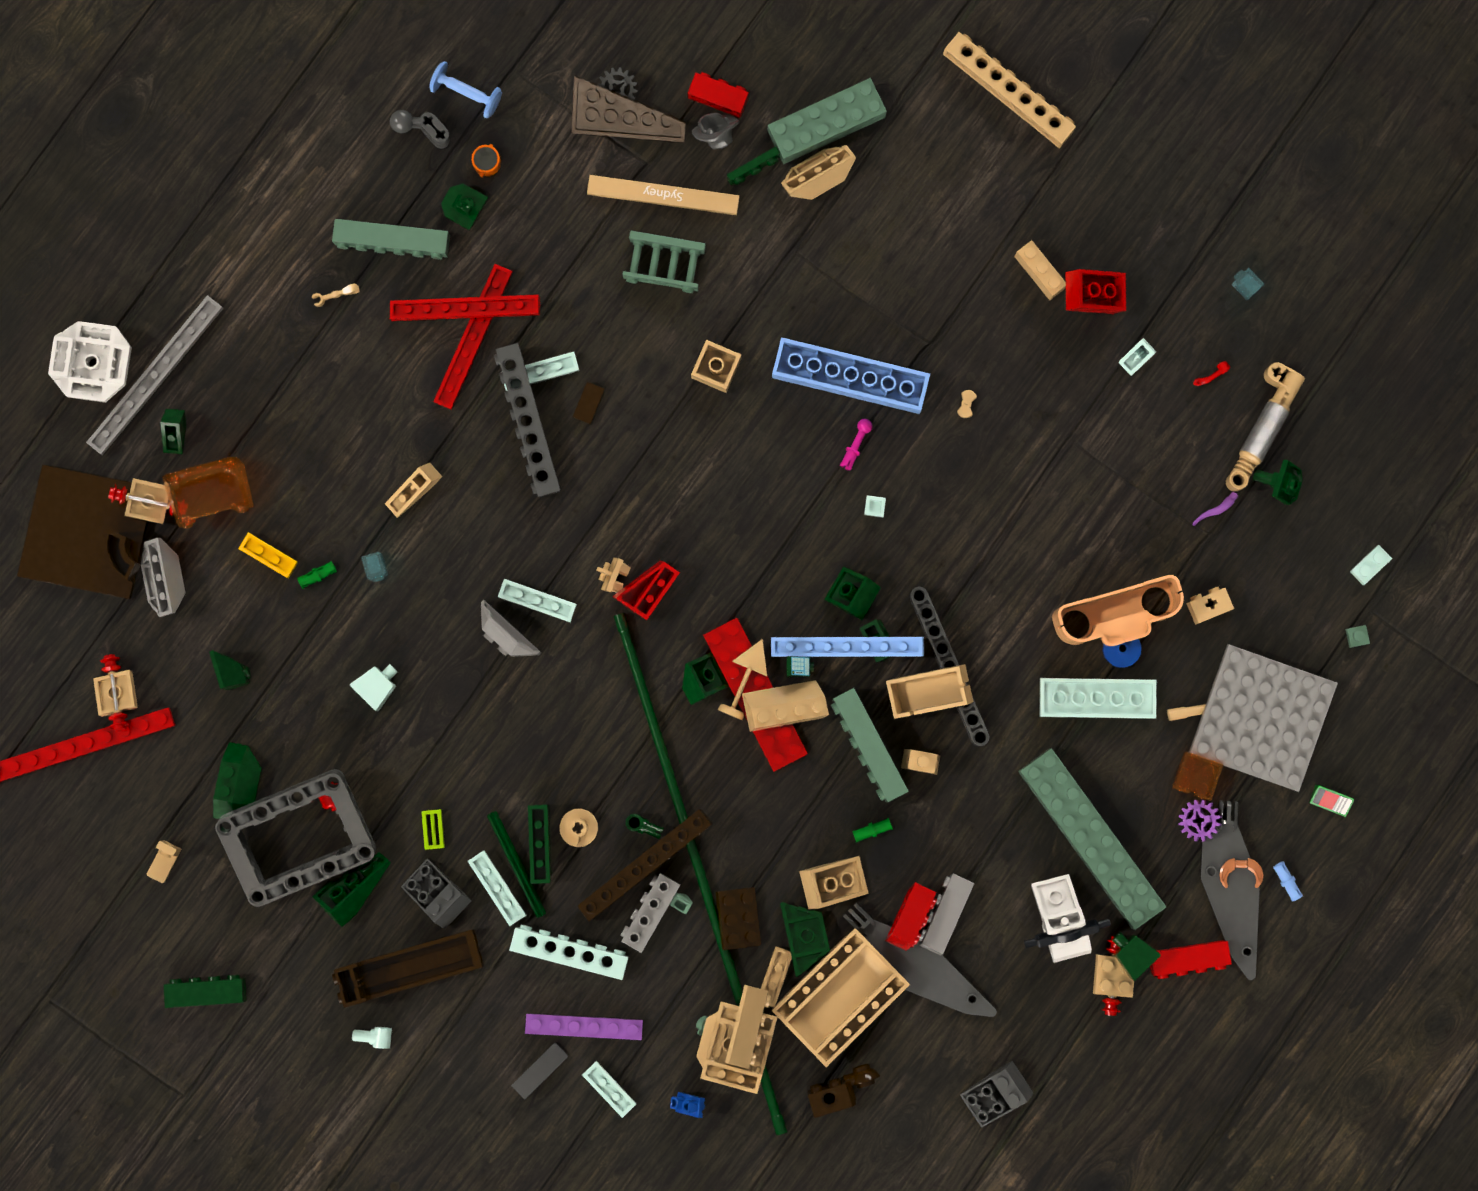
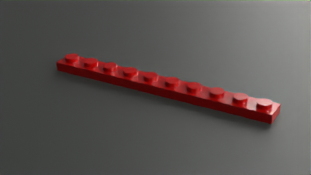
M168 707L127 720L125 722L129 723V726L123 731H114V729L108 726L0 761V782L174 727L175 722L171 709Z

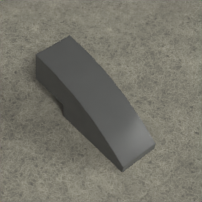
M555 1042L511 1086L525 1100L568 1055Z

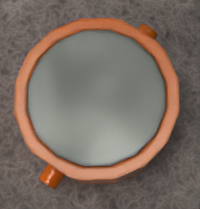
M492 144L482 145L474 150L471 160L474 169L480 174V177L492 176L498 172L501 167V159L498 151Z

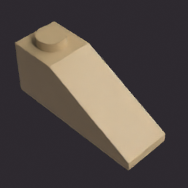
M431 463L418 467L389 498L385 505L397 518L400 517L442 478V475Z

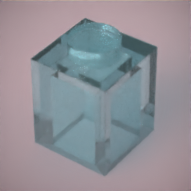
M1250 268L1246 271L1241 269L1233 277L1235 281L1231 284L1246 300L1252 297L1264 285Z
M379 551L361 557L367 579L373 580V582L384 580V576L388 575L382 553Z

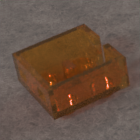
M1184 752L1172 789L1189 794L1191 791L1195 793V797L1212 801L1223 764Z

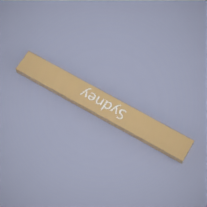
M595 175L589 176L587 195L730 215H737L739 195Z

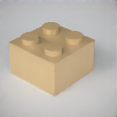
M706 340L691 373V378L727 393L741 361V354Z

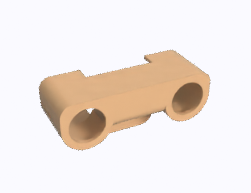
M1167 575L1117 591L1063 605L1054 611L1052 620L1057 635L1065 643L1079 645L1101 638L1106 646H1115L1149 635L1151 623L1165 620L1179 612L1183 605L1184 596L1183 592L1178 594V592L1182 591L1179 579L1174 575ZM1153 587L1163 589L1170 599L1167 611L1158 616L1150 614L1142 606L1143 594L1146 590ZM1080 611L1088 618L1089 629L1082 638L1072 637L1064 626L1061 627L1063 625L1062 618L1067 612Z

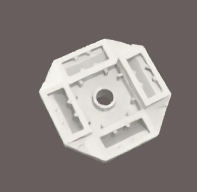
M78 321L54 336L48 374L68 398L107 402L126 385L132 347L116 326ZM96 358V365L90 367L89 362Z

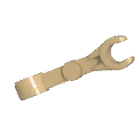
M354 283L343 288V290L333 291L324 296L315 293L312 295V298L320 297V302L314 305L321 307L324 305L325 300L338 298L344 294H356L360 292V289Z

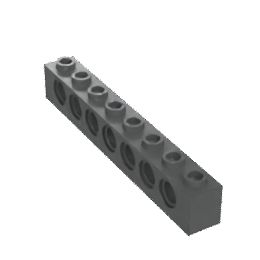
M516 343L498 348L494 358L496 365L501 366L502 372L499 373L501 383L506 384L508 390L504 393L507 403L511 402L513 409L510 410L512 421L516 420L518 428H515L517 438L522 439L523 446L520 449L523 458L527 457L528 465L525 466L528 476L532 475L534 483H531L533 494L543 497L560 492L561 489L520 346ZM509 361L516 363V368L512 371L506 369V364ZM518 379L521 381L519 389L511 387L513 380ZM519 398H525L527 403L525 407L519 408L516 405V401ZM530 416L532 423L529 426H523L521 422L523 417ZM531 434L537 436V442L533 445L527 443V437ZM534 453L542 454L541 462L534 463L532 461ZM540 471H546L548 474V478L543 482L537 478Z

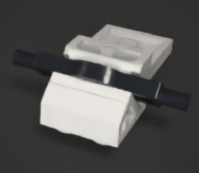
M1069 874L1032 883L1031 887L1043 921L1042 928L1044 933L1035 935V938L1024 940L1025 948L1037 945L1039 948L1048 946L1053 963L1091 953L1089 935L1100 932L1102 928L1111 927L1109 918L1101 921L1094 919L1085 922Z

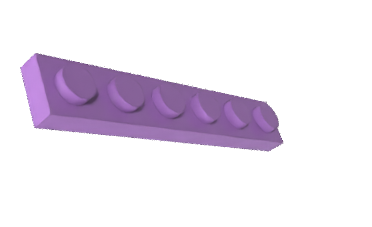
M527 1013L525 1034L642 1040L643 1020Z

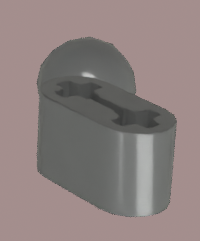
M401 109L395 111L390 117V126L397 133L403 134L412 128L421 129L437 148H446L450 143L448 130L432 113L427 112L422 114L421 117H412L408 111Z

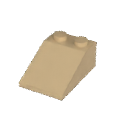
M859 856L799 871L808 909H819L869 894Z

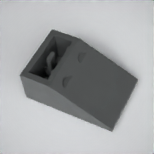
M428 858L401 886L431 920L444 929L471 902L470 898Z
M1011 1061L968 1088L960 1096L982 1128L1027 1103L1034 1093L1014 1062Z

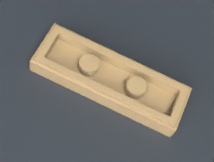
M775 946L761 989L769 991L768 995L771 996L769 1006L772 1008L776 1005L792 960L790 951Z

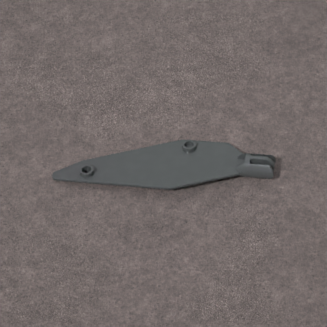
M1219 800L1218 815L1222 818L1218 819V822L1222 825L1216 826L1219 832H1212V839L1206 836V841L1202 842L1201 880L1224 939L1228 941L1231 957L1247 979L1253 980L1256 977L1260 886L1255 888L1256 877L1254 873L1248 870V867H1235V870L1229 873L1227 877L1228 888H1225L1220 881V869L1227 860L1235 858V860L1248 861L1250 855L1238 827L1239 801H1234L1233 820H1231V801H1226L1225 819H1223V800ZM1245 948L1250 949V953L1248 955H1245L1243 953Z
M857 903L854 906L866 918L865 920L852 908L848 911L860 923L859 926L847 914L843 915L910 984L905 990L965 1014L988 1017L996 1015V1009L943 955H938L919 946L920 940L917 945H914L913 948L910 947L907 951L886 942L885 940L891 926L873 920ZM972 995L975 996V1000L973 1002H969V997Z

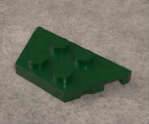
M782 902L780 905L795 975L799 977L830 952L822 912Z

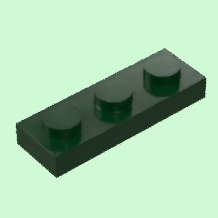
M774 147L727 174L729 184L738 185L745 181V177L752 174L754 176L761 172L762 167L766 165L772 166L778 162L780 152L777 147Z

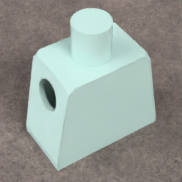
M390 664L383 671L373 667L353 681L350 686L375 711H379L396 687L391 679L398 672Z

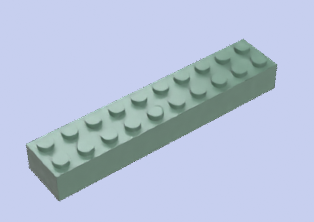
M1052 748L1046 750L1018 771L1131 929L1136 930L1166 908L1163 901Z

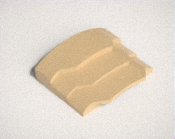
M720 1002L718 1012L706 1018L696 1057L703 1068L700 1079L758 1094L778 1017L763 1013V1015H766L764 1027L760 1026L758 1034L761 1035L759 1046L754 1048L753 1053L757 1054L754 1066L750 1065V1068L747 1069L727 1064L725 1061L739 1006Z

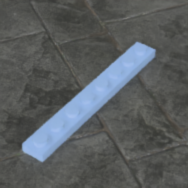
M771 637V657L924 656V637Z

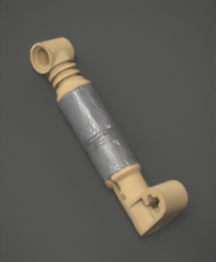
M1273 363L1264 372L1265 381L1276 387L1277 391L1273 398L1268 400L1240 449L1239 460L1226 479V486L1230 491L1238 492L1247 486L1250 476L1255 470L1254 467L1261 464L1270 449L1272 442L1290 412L1289 407L1305 380L1304 376L1282 363ZM1274 370L1277 371V373H1276L1277 376H1276V377L1273 376V375H1274V372H1273ZM1283 373H1285L1286 375H1285L1283 381H1282V382H1279V380H1280V378H1281L1280 375L1283 374ZM1239 477L1241 485L1234 484L1233 478Z

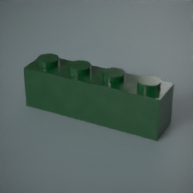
M529 805L530 884L551 883L549 805Z
M239 974L228 975V979H220V976H211L205 981H201V977L189 978V982H181V979H170V983L164 984L165 1008L243 1003L247 1001L245 978H240Z

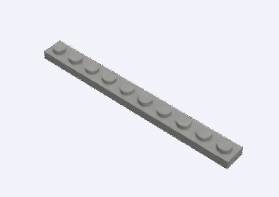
M208 295L88 439L86 442L101 455L107 451L219 315L223 307Z

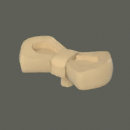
M965 390L961 393L963 400L957 413L962 418H969L973 415L970 407L972 401L977 398V395L972 390Z

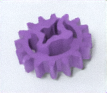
M1194 800V805L1188 802V809H1181L1184 815H1179V818L1183 819V822L1179 823V825L1184 826L1182 833L1188 832L1187 838L1194 836V841H1198L1199 837H1201L1202 842L1206 841V836L1212 839V832H1219L1216 826L1222 825L1217 822L1218 819L1222 818L1216 815L1219 809H1212L1213 803L1206 805V800H1202L1201 804H1199L1198 800ZM1202 808L1208 810L1211 815H1206ZM1193 810L1194 814L1188 819L1190 812ZM1199 816L1204 818V822H1201V825L1196 823V819H1199ZM1212 822L1211 828L1207 831L1206 827ZM1189 826L1195 827L1198 833L1192 831Z

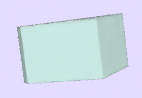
M1143 338L1118 363L1132 376L1156 351Z

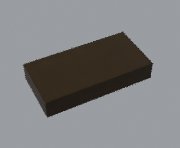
M587 382L573 418L591 425L605 389Z

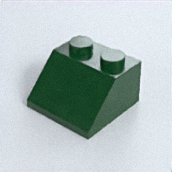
M843 567L824 600L849 615L863 620L881 587L868 577Z

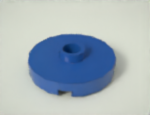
M1139 639L1115 646H1106L1103 643L1102 651L1105 659L1115 667L1125 668L1138 661L1141 655V643ZM1120 645L1125 646L1126 650L1124 652L1119 650Z

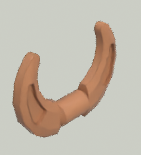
M1235 858L1229 859L1220 869V881L1225 888H1228L1227 877L1230 872L1235 870V867H1248V870L1254 873L1256 877L1255 888H1258L1263 881L1264 875L1261 866L1248 858V861L1235 860Z

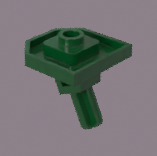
M465 184L450 187L441 203L444 216L470 231L486 204L488 197Z
M1283 459L1279 473L1274 472L1271 474L1256 470L1253 475L1254 481L1269 484L1271 488H1274L1272 496L1282 503L1291 505L1297 500L1303 482L1302 470L1289 460Z

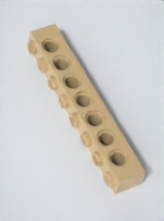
M958 32L944 49L943 55L1060 148L1076 128L1074 121L1060 114V110L1056 106L1045 102V98L1039 93H1034L1026 82L1019 81L1014 72L1003 68L998 59L988 56L986 50L972 43V39L968 35H962ZM968 50L972 55L966 57L962 54V51ZM983 62L986 67L981 69L977 66V63ZM998 74L1001 79L994 80L991 75ZM1006 86H1013L1015 91H1007ZM1026 97L1030 103L1024 104L1020 99ZM1041 109L1045 115L1039 116L1035 113V110ZM1051 121H1056V122H1058L1059 127H1057V128L1052 127V126L1050 125V122H1051Z

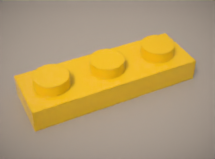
M249 532L238 548L288 579L298 564L296 560Z

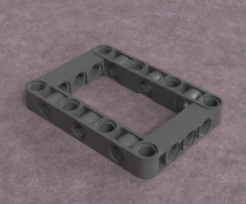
M337 769L327 771L228 812L220 817L215 826L249 903L255 907L263 906L372 860L376 852V844L342 771ZM336 777L339 783L334 785L329 781V778ZM300 792L303 798L296 799L293 793ZM323 795L331 796L336 807L335 812L339 814L344 825V832L347 831L352 844L265 880L242 829L273 819L277 814L284 811H292ZM258 807H264L267 813H259ZM222 822L230 823L231 829H225L222 826ZM367 847L370 849L371 853L364 854L361 851V848ZM332 862L335 868L329 869L325 863ZM290 877L298 878L299 883H292ZM254 892H261L263 898H257Z

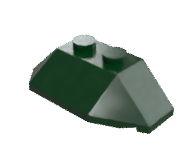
M229 742L221 760L213 797V818L220 819L222 815L253 803L256 800L262 767L247 745Z

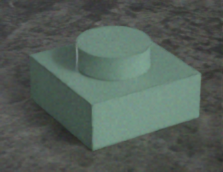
M1366 625L1345 629L1349 648L1370 644Z

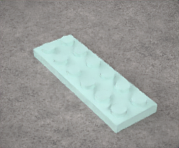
M1040 678V717L1156 719V680Z

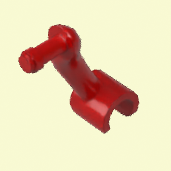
M1226 361L1221 362L1216 366L1218 371L1208 377L1195 379L1193 385L1199 386L1211 382L1221 374L1223 375L1229 371V364Z

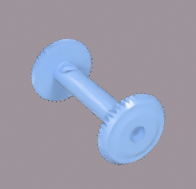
M445 61L441 62L431 78V92L435 93L441 84H445L447 88L476 102L484 103L486 107L483 116L484 118L491 117L500 102L501 89L496 87L491 96H487L484 92L453 77H447L448 63Z

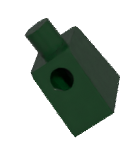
M1119 932L1112 939L1119 947L1114 955L1133 981L1140 977L1161 956L1159 952L1135 935L1127 939Z

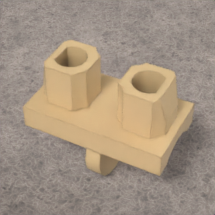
M613 558L611 564L605 562L603 568L597 567L596 571L601 573L598 580L604 582L601 590L619 592L624 584L616 581L617 576L620 574L627 577L631 567L623 563L624 560L619 558Z

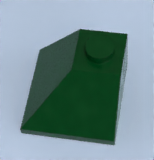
M209 651L220 689L231 690L250 684L251 673L248 667L245 668V665L220 652Z
M712 652L685 664L682 689L691 705L729 687Z

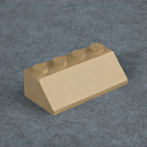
M816 680L742 694L750 732L821 719L829 715L825 695Z
M744 985L725 1063L747 1069L750 1068V1065L754 1066L757 1054L753 1052L755 1046H759L761 1035L758 1032L760 1026L764 1027L766 1015H763L765 1007H769L771 996L768 995L769 991Z

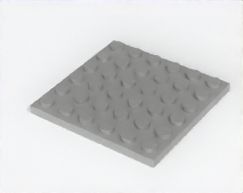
M1227 644L1189 753L1299 792L1338 683Z

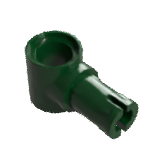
M631 814L626 819V826L629 830L641 834L646 833L660 839L661 834L655 831L662 833L663 827L648 822V819L641 817L639 814ZM632 817H637L640 820L639 827L632 828L629 821Z

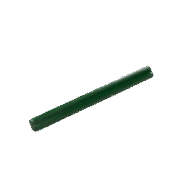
M494 811L488 814L487 817L536 917L539 918L545 915L546 911L533 884H530V878L498 813Z

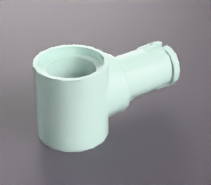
M375 1027L371 1031L353 1030L352 1041L369 1042L374 1048L389 1049L392 1028Z

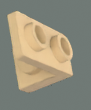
M162 840L156 846L159 851L147 872V876L165 883L182 849Z

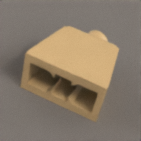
M904 749L901 768L937 775L940 755Z

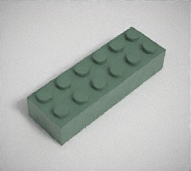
M871 78L769 124L767 131L774 146L780 152V159L784 165L886 118L887 111Z
M852 688L833 698L831 707L835 715L839 714L842 718L840 724L844 732L848 731L852 738L849 741L853 749L857 748L861 754L858 758L862 766H867L869 770L867 775L871 783H876L878 787L876 793L880 800L890 802L909 792L855 689Z

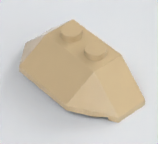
M847 145L823 149L792 167L781 184L790 197L812 200L845 181L856 157Z

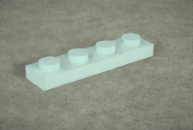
M574 352L525 365L530 385L579 371ZM518 379L513 380L511 387L513 389L520 388L521 381Z
M504 579L498 597L570 623L577 606L575 603Z
M485 850L468 860V863L509 926L526 916V913Z

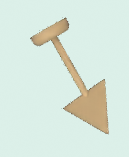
M760 640L732 661L746 667L747 670L731 707L721 704L718 708L719 711L743 720L744 713L735 708L751 671L753 670L767 676L763 640Z

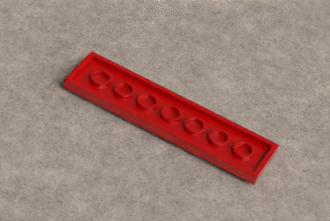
M738 618L703 635L734 696L737 694L747 668L732 661L752 647ZM752 670L742 694L770 689L773 686L768 676ZM741 694L738 704L747 720L744 701ZM793 724L753 731L773 772L808 754Z

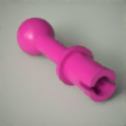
M861 419L858 422V433L851 447H846L847 452L840 464L842 468L846 466V470L852 469L857 456H860L858 449L865 434L872 430V423L868 419Z

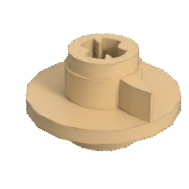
M573 809L567 812L560 823V834L563 840L574 847H584L590 844L596 838L598 832V822L595 816L584 809Z

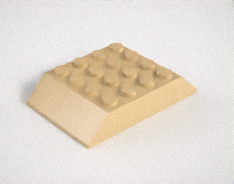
M854 928L771 1011L827 1067L910 984Z

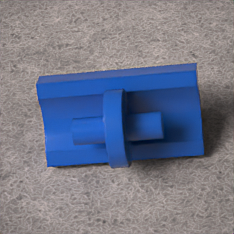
M678 1092L677 1097H671L670 1108L675 1109V1112L703 1118L702 1110L705 1109V1098Z

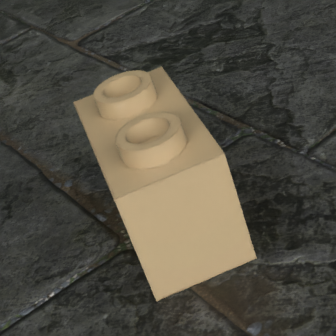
M1218 586L1208 590L1209 594L1202 597L1200 593L1190 598L1191 602L1186 604L1195 625L1234 609L1226 588L1220 589ZM1209 601L1213 602L1214 605L1206 607L1205 604Z

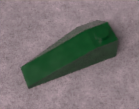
M379 852L374 855L372 860L359 865L358 869L353 872H345L343 878L333 882L332 880L328 882L312 897L337 924L343 927L358 913L391 862Z

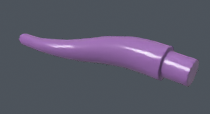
M1232 492L1219 506L1201 514L1193 522V526L1206 517L1219 515L1227 511L1234 504L1238 495Z

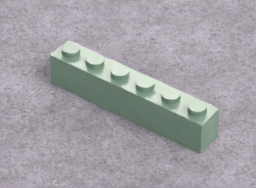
M335 219L332 242L340 249L355 247L358 251L373 249L377 253L392 251L395 255L410 253L412 256L420 258L424 255H429L433 259L441 260L442 257L448 258L450 234L448 231Z

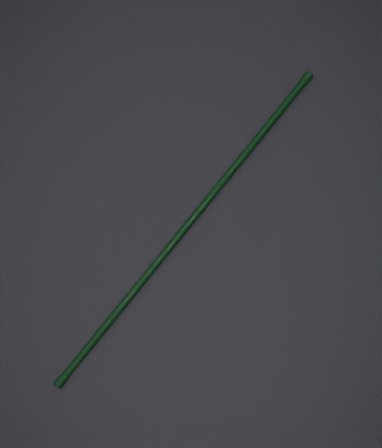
M625 613L614 616L615 623L622 638L675 811L681 824L688 818L633 645ZM694 839L686 846L736 1005L739 1006L743 992L730 950H722L718 912ZM765 1065L761 1085L771 1113L776 1135L787 1133V1129Z

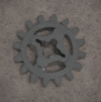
M613 67L611 68V73L607 70L604 72L606 77H599L602 83L597 85L605 88L608 80L610 84L609 90L613 91L615 83L617 85L623 84L620 88L621 92L617 91L616 93L633 100L636 99L633 93L638 92L637 89H634L638 82L632 81L635 77L634 75L628 76L629 70L622 72V67H619L618 71H616ZM614 75H621L625 78L617 80ZM629 84V85H630V92H629V94L627 95V93H626V86Z

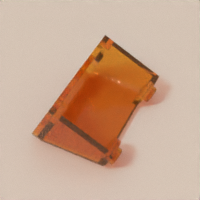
M237 457L223 458L162 476L179 528L192 527L193 523L196 522V518L228 509L243 513L247 512L249 508L254 507L244 463Z

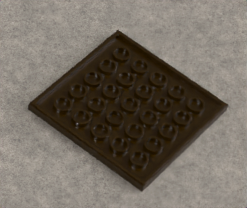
M42 465L17 577L131 600L135 579L133 582L128 581L113 570L105 552V539L108 530L131 539V555L139 563L148 521L125 516L128 502L126 498L122 505H120L118 500H114L111 503L112 499L108 498L110 488H114L115 484L117 489H122L125 486L127 493H130L132 483Z

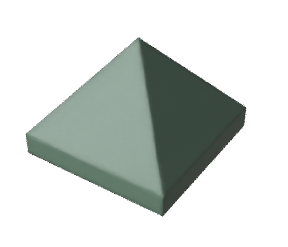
M676 893L669 905L687 914L693 902L686 894Z

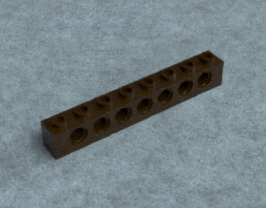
M702 809L697 810L581 902L578 908L588 921L593 920L713 825V823Z

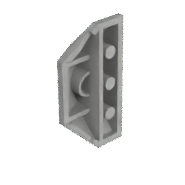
M155 538L144 542L145 549L142 554L141 569L148 603L157 612L159 617H163L176 612L186 592L178 555L161 538Z
M485 600L481 602L482 630L485 632L483 636L491 643L495 641L499 645L497 649L505 656L509 654L514 657L536 656L542 653Z

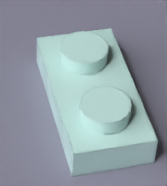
M1377 545L1350 572L1362 585H1365L1392 558L1380 545Z

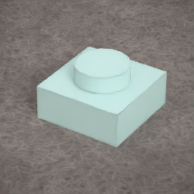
M867 495L864 515L883 518L886 498Z

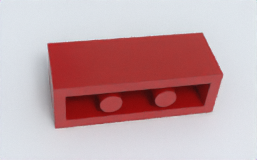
M703 72L700 74L695 73L688 90V99L741 118L749 98V92L741 86L733 87L727 81L712 79L709 74Z

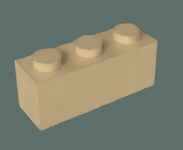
M1032 240L1016 252L1014 257L1049 300L1066 288L1064 279Z

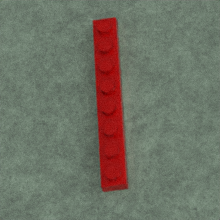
M494 264L480 297L503 296L513 272ZM493 317L470 318L433 401L434 403L452 410Z
M539 295L390 301L391 321L540 315Z

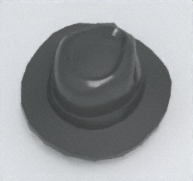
M720 113L706 114L699 119L698 125L692 130V135L700 141L708 142V145L714 150L722 149L733 142L732 129L740 122L737 118L730 115H721Z

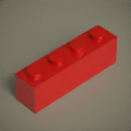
M1221 940L1156 950L1161 956L1150 968L1151 974L1157 976L1158 979L1169 978V974L1176 973L1177 976L1188 975V971L1196 970V973L1207 972V968L1215 967V970L1227 969L1226 965L1232 964L1228 941Z

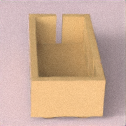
M963 664L887 680L886 684L894 719L972 703L973 697L970 685L966 686L965 683L969 681L966 665Z

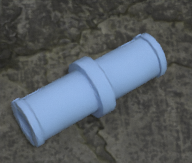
M1282 861L1273 866L1281 880V886L1285 887L1291 901L1300 899L1303 894L1296 885V879L1294 876H1291L1285 862Z

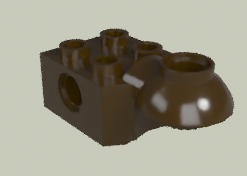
M863 1064L852 1068L853 1073L844 1075L843 1080L835 1078L829 1080L827 1085L821 1086V1083L810 1086L807 1094L814 1118L856 1105V1097L852 1086L857 1085V1088L872 1085L875 1083L874 1079L880 1077V1074L873 1068H870L869 1064ZM827 1093L834 1095L831 1100L824 1099V1095Z

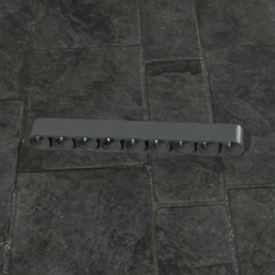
M923 587L914 588L910 593V601L939 668L943 669L947 661L952 662L954 666H958L957 659L928 592ZM921 591L924 594V599L922 601L915 600L914 592ZM923 609L931 611L929 619L922 617L921 611ZM931 626H936L939 629L938 636L930 635L929 628ZM938 644L946 646L947 651L945 654L937 652ZM974 699L968 707L957 706L956 708L971 742L975 746L987 744L989 734ZM970 714L977 717L975 725H970L967 722V717ZM977 732H981L985 736L982 743H978L975 740Z

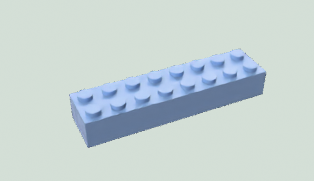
M782 337L772 373V378L917 414H920L930 377L929 373Z

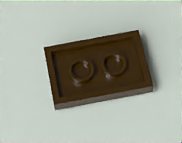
M755 887L716 892L722 950L760 946L761 939Z

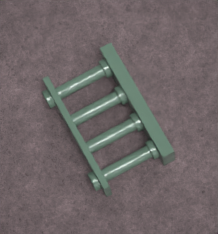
M630 231L629 239L630 242H633L634 250L630 272L623 271V279H626V282L636 284L639 281L682 289L686 293L698 291V284L693 283L697 258L700 254L705 255V243ZM644 245H650L653 248L648 275L637 274L641 249ZM663 248H668L672 252L667 278L656 277L660 250H663ZM681 251L689 252L690 255L686 282L675 280L678 257Z

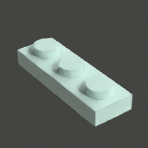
M597 1061L582 1074L622 1118L637 1104Z

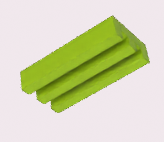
M442 809L422 811L425 850L445 848ZM427 814H430L432 845H429ZM434 814H437L440 841L439 845H437Z

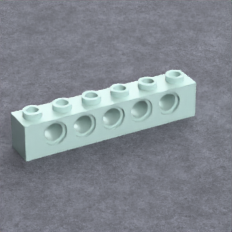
M522 924L514 930L509 951L623 980L629 956L625 955V951L614 949V952L606 950V946L596 944L595 947L588 946L587 941L577 939L576 942L569 941L570 937L560 934H558V937L550 936L551 932L541 929L539 932L531 931L532 927ZM530 936H534L538 941L535 947H531L527 943V939ZM548 941H553L556 944L554 952L546 949ZM567 946H572L575 949L574 956L568 957L565 954ZM591 951L594 955L593 961H585L583 957L584 952ZM604 956L612 958L613 964L606 967L603 965L602 958Z

